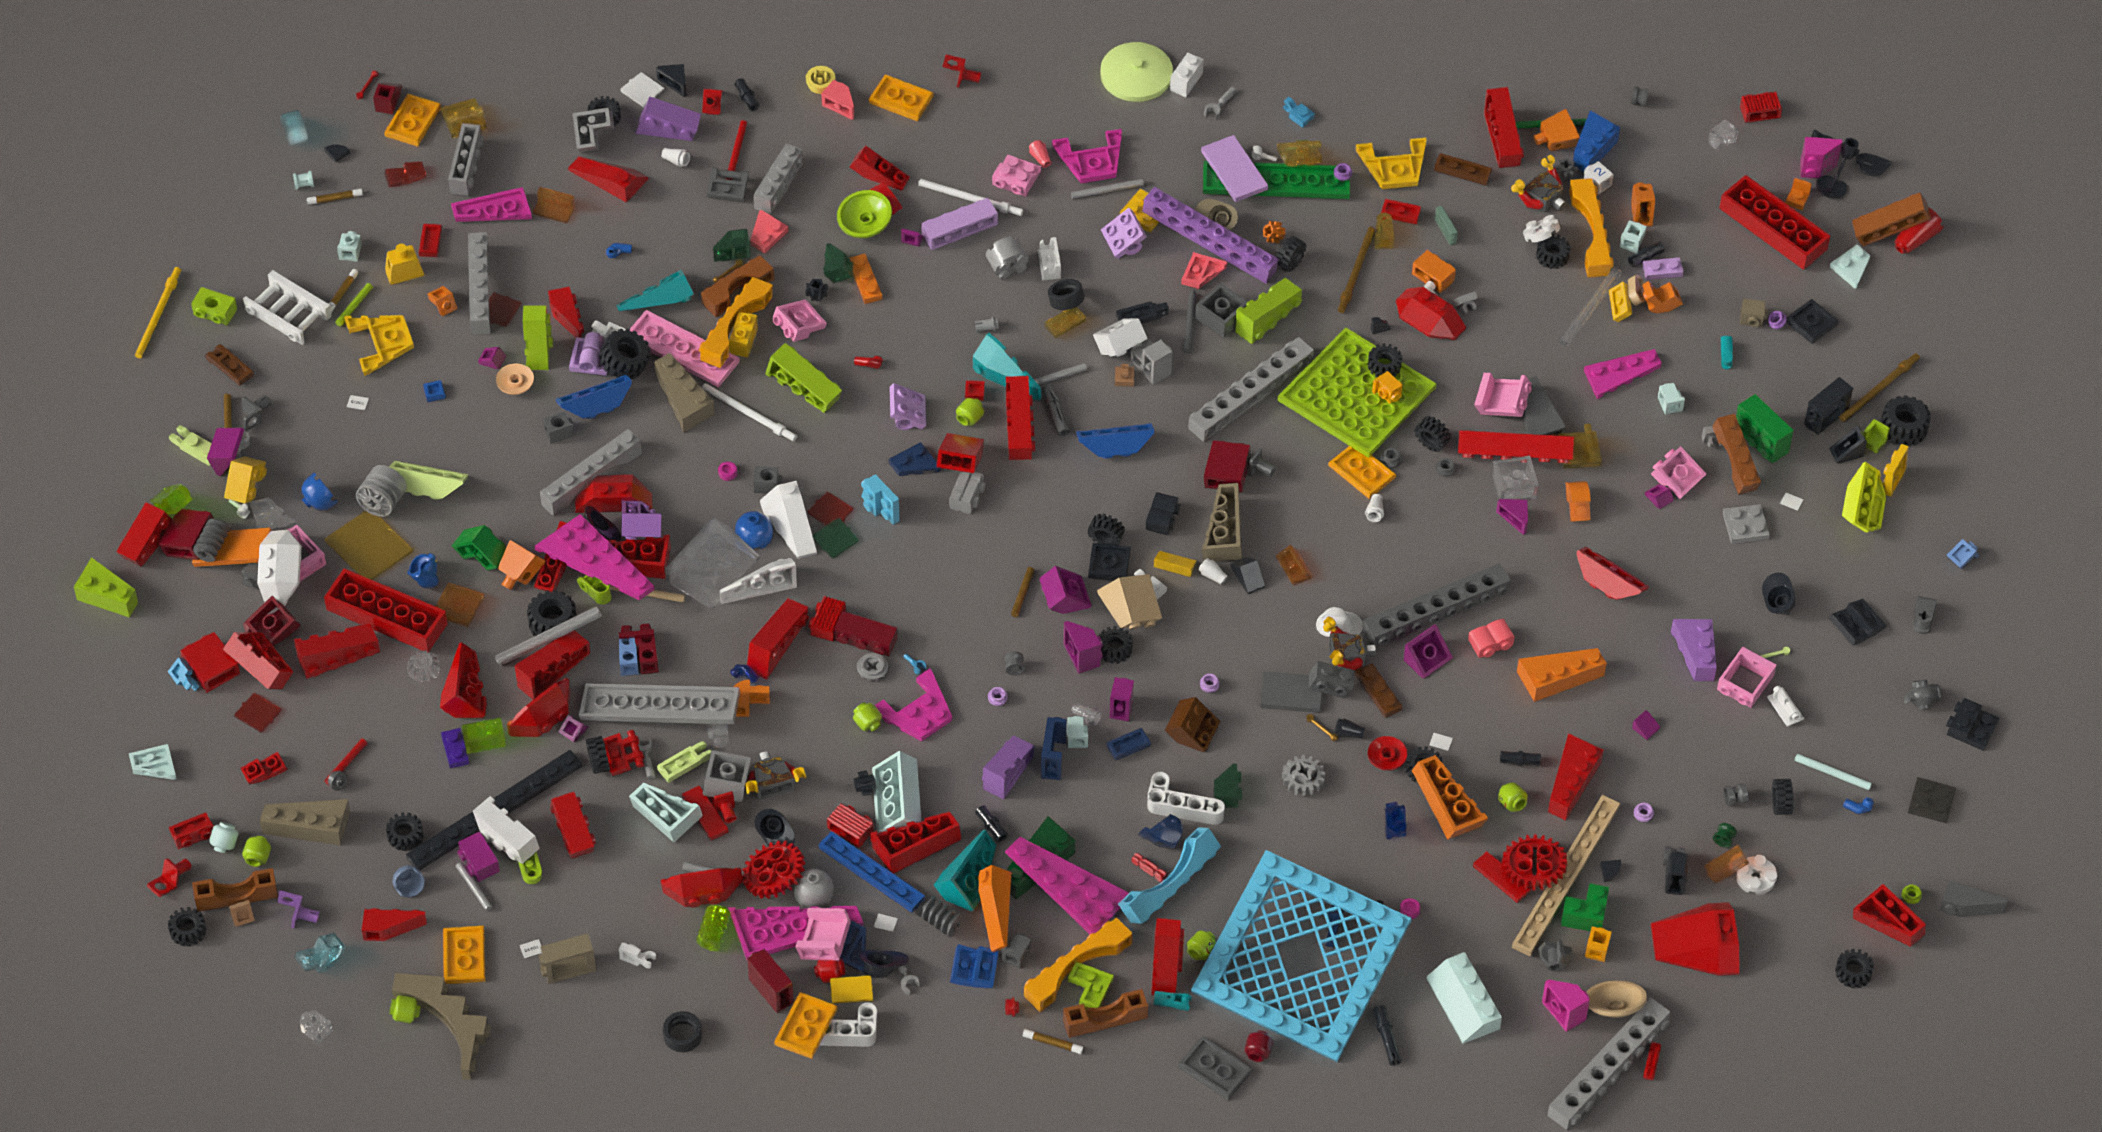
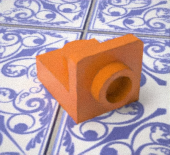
M1795 178L1786 199V204L1803 210L1809 198L1812 184Z
M444 286L427 294L429 300L437 306L441 316L458 308L452 292Z

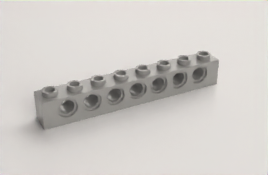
M1299 337L1289 341L1280 351L1274 352L1268 360L1262 361L1257 368L1247 372L1242 379L1235 381L1226 391L1220 392L1215 399L1208 401L1200 410L1193 412L1189 417L1188 429L1203 442L1207 441L1313 361L1314 349Z
M1650 998L1643 1008L1622 1027L1549 1105L1547 1116L1566 1130L1571 1125L1575 1126L1580 1121L1583 1112H1588L1593 1107L1597 1097L1601 1098L1607 1091V1087L1610 1084L1616 1083L1620 1076L1619 1074L1623 1070L1627 1071L1632 1060L1642 1055L1645 1050L1644 1047L1648 1043L1651 1044L1655 1041L1657 1033L1660 1030L1664 1031L1668 1027L1670 1011Z

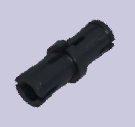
M744 78L737 79V83H734L740 93L741 100L746 103L751 112L758 110L760 104L755 99L753 90L748 87Z
M1658 241L1649 247L1641 248V251L1628 257L1629 264L1635 267L1643 261L1652 260V257L1665 251L1664 245Z
M1521 750L1518 752L1500 751V763L1518 764V766H1540L1541 753H1525Z
M985 805L976 809L975 814L984 823V828L992 833L997 842L1004 841L1008 837V833L1001 827L998 818L993 817Z

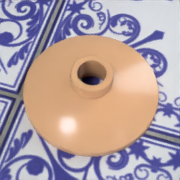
M518 363L504 366L496 376L498 388L510 395H518L528 391L534 382V375L531 369Z

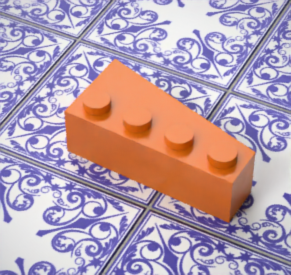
M1594 648L1518 659L1517 673L1535 702L1603 677L1607 663L1599 649Z
M1436 755L1419 761L1412 769L1447 840L1482 827L1487 821V815L1477 808L1476 802L1466 795L1463 791L1464 788L1460 783H1456L1451 777L1452 774Z

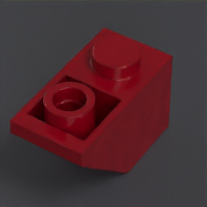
M388 82L379 83L373 96L375 112L393 114L402 85Z

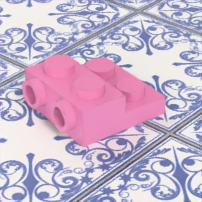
M1007 155L1004 162L998 165L992 175V185L1026 197L1041 172V166Z
M806 299L777 306L773 315L774 324L780 326L784 330L785 337L791 338L793 342L809 338L810 332L825 329L827 324Z
M1680 446L1676 451L1672 448L1665 455L1666 460L1664 462L1660 459L1652 467L1654 471L1651 473L1661 485H1667L1679 499L1706 475L1703 469Z

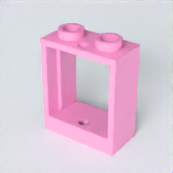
M295 525L287 530L292 533L296 540L310 554L301 560V582L324 567L326 560L320 548L298 525Z
M1742 647L1719 678L1717 690L1723 695L1737 700L1740 704L1752 708L1774 677L1777 665ZM1740 665L1764 677L1753 693L1729 682Z

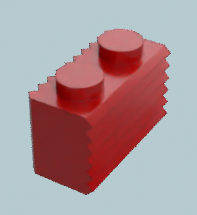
M1776 91L1756 95L1748 94L1741 97L1740 109L1745 123L1781 118L1782 106Z
M824 596L822 602H818L816 605L815 618L811 617L808 628L811 629V636L834 642V628L842 611L846 612V602Z
M840 803L827 818L828 830L844 838V840H847L857 848H860L870 836V833L874 832L871 818L858 814L851 805L846 806Z

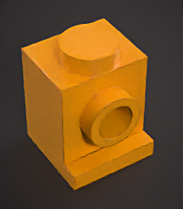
M1386 371L1373 380L1372 392L1374 394L1378 392L1382 399L1391 404L1401 398L1403 385Z
M1592 927L1585 957L1605 962L1612 931L1601 927Z

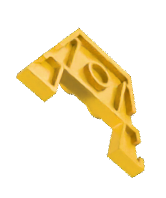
M1410 139L1409 144L1412 154L1375 157L1372 143L1356 144V152L1381 189L1418 186L1427 139Z
M379 315V318H368V316L352 318V316H344L349 334L369 329L377 354L359 359L364 376L369 375L414 348L404 315Z

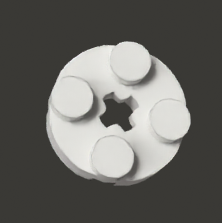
M1549 215L1538 222H1528L1523 235L1527 242H1529V239L1532 242H1539L1551 237V232L1554 230L1557 233L1560 230V225L1553 215Z
M1763 855L1748 857L1740 862L1737 867L1736 881L1742 890L1762 895L1773 889L1777 879V871L1775 866ZM1753 873H1759L1760 878L1752 877Z

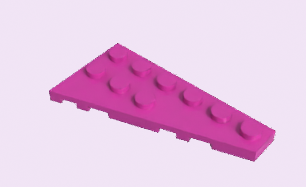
M581 514L535 545L536 551L544 552L554 560L559 559L567 563V566L585 575L602 580V583L606 585H613L619 588V591L639 601L654 591V585Z
M1019 837L1005 851L1089 935L1093 932H1098L1120 909L1118 903L1129 894L1127 891L1022 837Z
M800 906L767 907V909H754V907L736 909V907H728L746 960L752 953L759 952L763 948L769 954L796 947L797 940L803 941L809 922L808 908L800 909ZM832 906L827 908L845 909L850 920L863 926L857 906Z

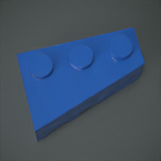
M1590 110L1574 151V167H1577L1578 170L1584 173L1589 165H1593L1597 161L1600 162L1618 142L1620 127Z

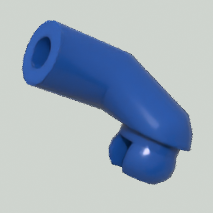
M614 243L606 249V255L609 258H615L621 253L631 254L633 246L631 244Z
M1866 797L1863 802L1856 803L1847 798L1843 807L1856 814H1862L1873 809L1874 801Z

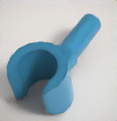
M908 654L903 656L914 667L915 674H920L921 672L918 667H922L923 670L926 669L924 661H916Z

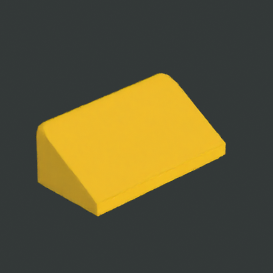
M1159 551L1154 559L1155 568L1191 577L1196 564V560Z
M871 976L830 979L832 1004L873 1001Z

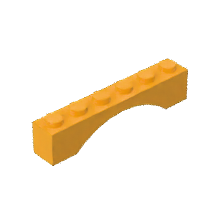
M1592 178L1570 180L1569 195L1571 204L1586 218L1593 233V241L1585 256L1587 277L1610 276V270L1614 267L1613 257L1609 256L1610 243L1606 242L1607 230L1603 228L1604 216L1600 214L1601 203L1596 197L1598 195L1597 186L1593 184Z
M752 277L750 282L744 285L743 291L735 297L734 303L727 308L723 318L718 320L715 329L711 330L706 341L700 344V361L718 368L722 367L729 357L728 337L734 327L738 313L752 314L764 310L772 299V284Z
M1117 917L1112 921L1106 922L1102 929L1096 933H1091L1083 943L1075 945L1071 952L1065 956H1060L1052 966L1044 968L1040 975L1029 979L1024 985V997L1039 1012L1043 1011L1056 1001L1059 987L1065 977L1071 972L1075 962L1084 963L1096 957L1118 955L1132 944L1133 933Z

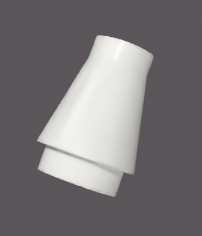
M664 148L662 158L682 167L688 165L690 153L685 149Z
M1380 494L1372 495L1371 501L1365 510V515L1371 522H1378L1384 516L1383 497Z
M1205 559L1198 569L1201 575L1220 585L1228 578L1213 559Z

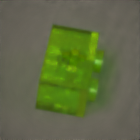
M180 484L166 486L150 501L155 507L169 515L178 513L193 499L188 488Z
M501 717L462 725L467 754L506 747Z

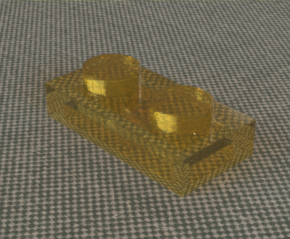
M1075 307L1047 320L1045 328L1056 339L1086 322V316Z

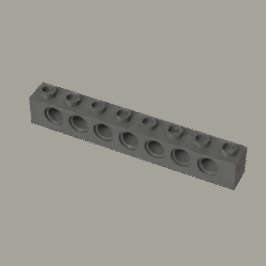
M1500 563L1364 619L1362 631L1371 645H1375V647L1384 646L1394 639L1403 638L1406 634L1413 631L1417 632L1423 627L1436 624L1444 618L1453 617L1463 610H1470L1475 605L1486 603L1494 597L1505 595L1510 591L1511 579Z

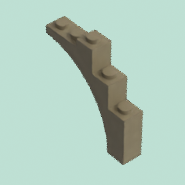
M395 973L392 988L393 998L395 999L398 995L416 998L417 1005L437 1016L448 1026L461 1050L462 1079L471 1080L472 1072H476L477 1061L474 1060L475 1054H479L480 1044L485 1045L486 1038L491 1035V1025H488L487 1017L469 1015L470 1005H467L466 997L448 995L449 986L445 984L444 977Z

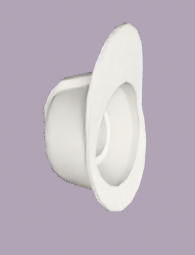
M1339 607L1327 609L1319 616L1316 622L1318 632L1325 637H1330L1331 631L1325 632L1323 630L1325 625L1323 621L1328 616L1336 621L1335 626L1346 633L1359 635L1363 629V623L1359 616L1346 612Z

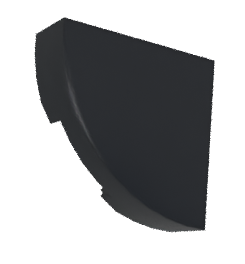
M333 144L324 147L325 153L334 162L350 154V149L343 145Z
M1380 317L1371 318L1370 330L1372 334L1390 330L1386 320H1382Z
M1621 860L1601 861L1600 866L1604 882L1611 881L1618 874Z

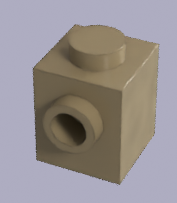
M1743 298L1740 325L1762 327L1763 320H1767L1768 309H1765L1766 301Z

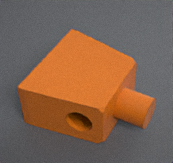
M1567 109L1542 121L1540 126L1541 133L1533 135L1536 145L1546 143L1550 151L1576 147L1580 138Z
M1639 182L1633 185L1631 207L1633 222L1645 226H1653L1656 199L1651 184ZM1641 206L1646 209L1644 212L1640 211L1642 210Z
M510 540L499 565V570L507 574L501 585L512 590L517 581L527 585L545 563V560Z

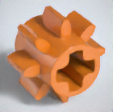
M1269 221V224L1264 226L1263 236L1267 238L1266 242L1279 244L1284 239L1286 229L1281 227L1282 222Z

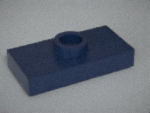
M1142 728L1107 742V748L1115 761L1151 746V742Z

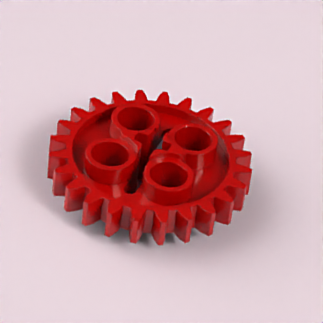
M1527 834L1525 840L1518 837V843L1512 841V846H1506V851H1503L1502 858L1503 872H1506V878H1510V883L1517 881V887L1523 884L1525 885V890L1529 886L1532 887L1533 891L1536 890V887H1540L1543 890L1544 885L1551 888V882L1558 884V879H1563V873H1566L1568 866L1567 853H1564V847H1559V842L1552 843V838L1545 840V835L1537 838L1536 834H1534L1533 838H1530ZM1534 849L1537 850V870H1536V875H1533V850H1534Z
M778 840L776 845L770 842L769 847L766 848L762 845L761 851L756 849V855H750L751 861H745L747 867L742 868L744 872L742 875L743 883L749 893H752L754 897L758 895L760 899L764 896L770 899L771 895L777 898L780 892L785 895V889L792 890L791 885H797L796 879L802 878L800 872L805 871L803 866L806 863L803 860V854L797 846L795 847L793 843L788 844L787 841L781 844Z

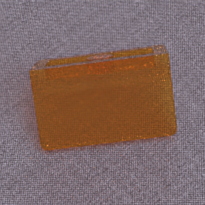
M539 187L537 191L538 202L533 210V214L568 223L575 209L574 196Z
M1737 845L1704 866L1708 877L1716 884L1749 864V861L1741 847Z

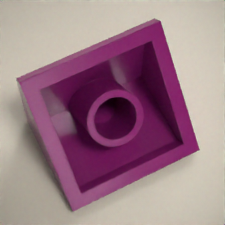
M216 429L207 456V460L216 475L221 476L230 466L231 461L235 460L245 429Z
M1434 624L1405 645L1403 661L1421 678H1425L1453 657L1437 625Z

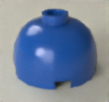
M314 472L302 485L304 496L302 501L308 508L312 506L319 511L328 510L337 504L338 500L335 499L333 501L331 499L333 494L320 478L318 480L314 478L317 476Z
M758 511L744 513L739 517L735 525L736 541L740 546L748 550H754V548L758 547L760 549L765 548L773 538V526L770 519Z

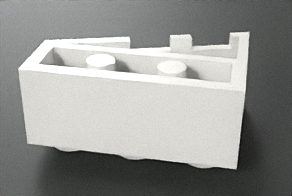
M489 796L473 810L479 830L486 842L489 841L497 850L504 851L512 860L516 859L523 864L540 849L536 837L518 820L513 822L507 816L508 811L504 808L500 810L494 804L495 800Z

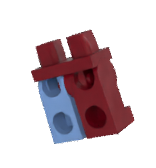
M649 623L641 624L640 630L632 631V626L622 625L621 632H618L621 676L639 675L637 654H639L641 674L659 673L654 629H651Z

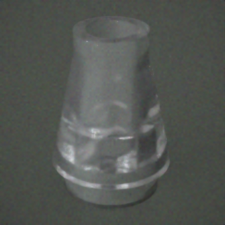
M1075 703L1071 709L1072 714L1083 717V721L1089 726H1096L1100 722L1102 713L1096 707Z

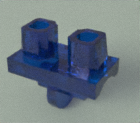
M1397 802L1385 804L1386 839L1389 840L1395 836H1406L1405 806H1399Z

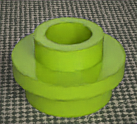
M1910 884L1903 888L1901 896L1906 903L1916 904L1921 900L1922 892L1918 886Z

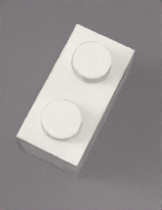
M1187 52L1171 75L1170 91L1187 97L1203 74V59Z

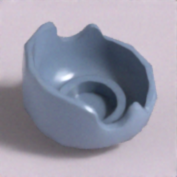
M405 865L393 874L392 883L400 896L411 898L423 890L425 879L417 867Z

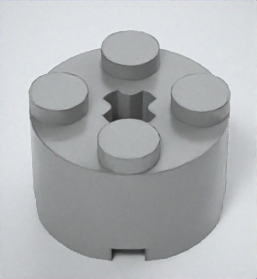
M1012 236L1002 238L993 244L994 248L991 251L990 249L986 251L987 260L1001 280L1007 279L1011 273L1016 271L1021 273L1027 268L1026 264L1029 257L1017 237L1016 239H1013Z

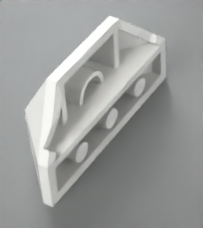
M289 530L270 531L260 544L257 583L264 602L273 595L285 606L288 602L287 600L293 595L300 583L302 546Z

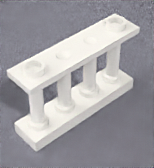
M272 270L268 274L270 286L254 301L246 296L243 298L245 310L248 314L258 317L284 333L292 341H297L303 345L305 343L303 331L316 318L321 317L328 321L332 317L330 305ZM275 291L282 293L283 296L268 310L261 306ZM288 300L298 303L283 318L275 314ZM302 309H308L312 312L297 327L289 323Z

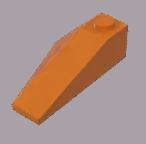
M991 865L980 871L978 879L979 894L991 951L996 952L1007 947L1011 872Z

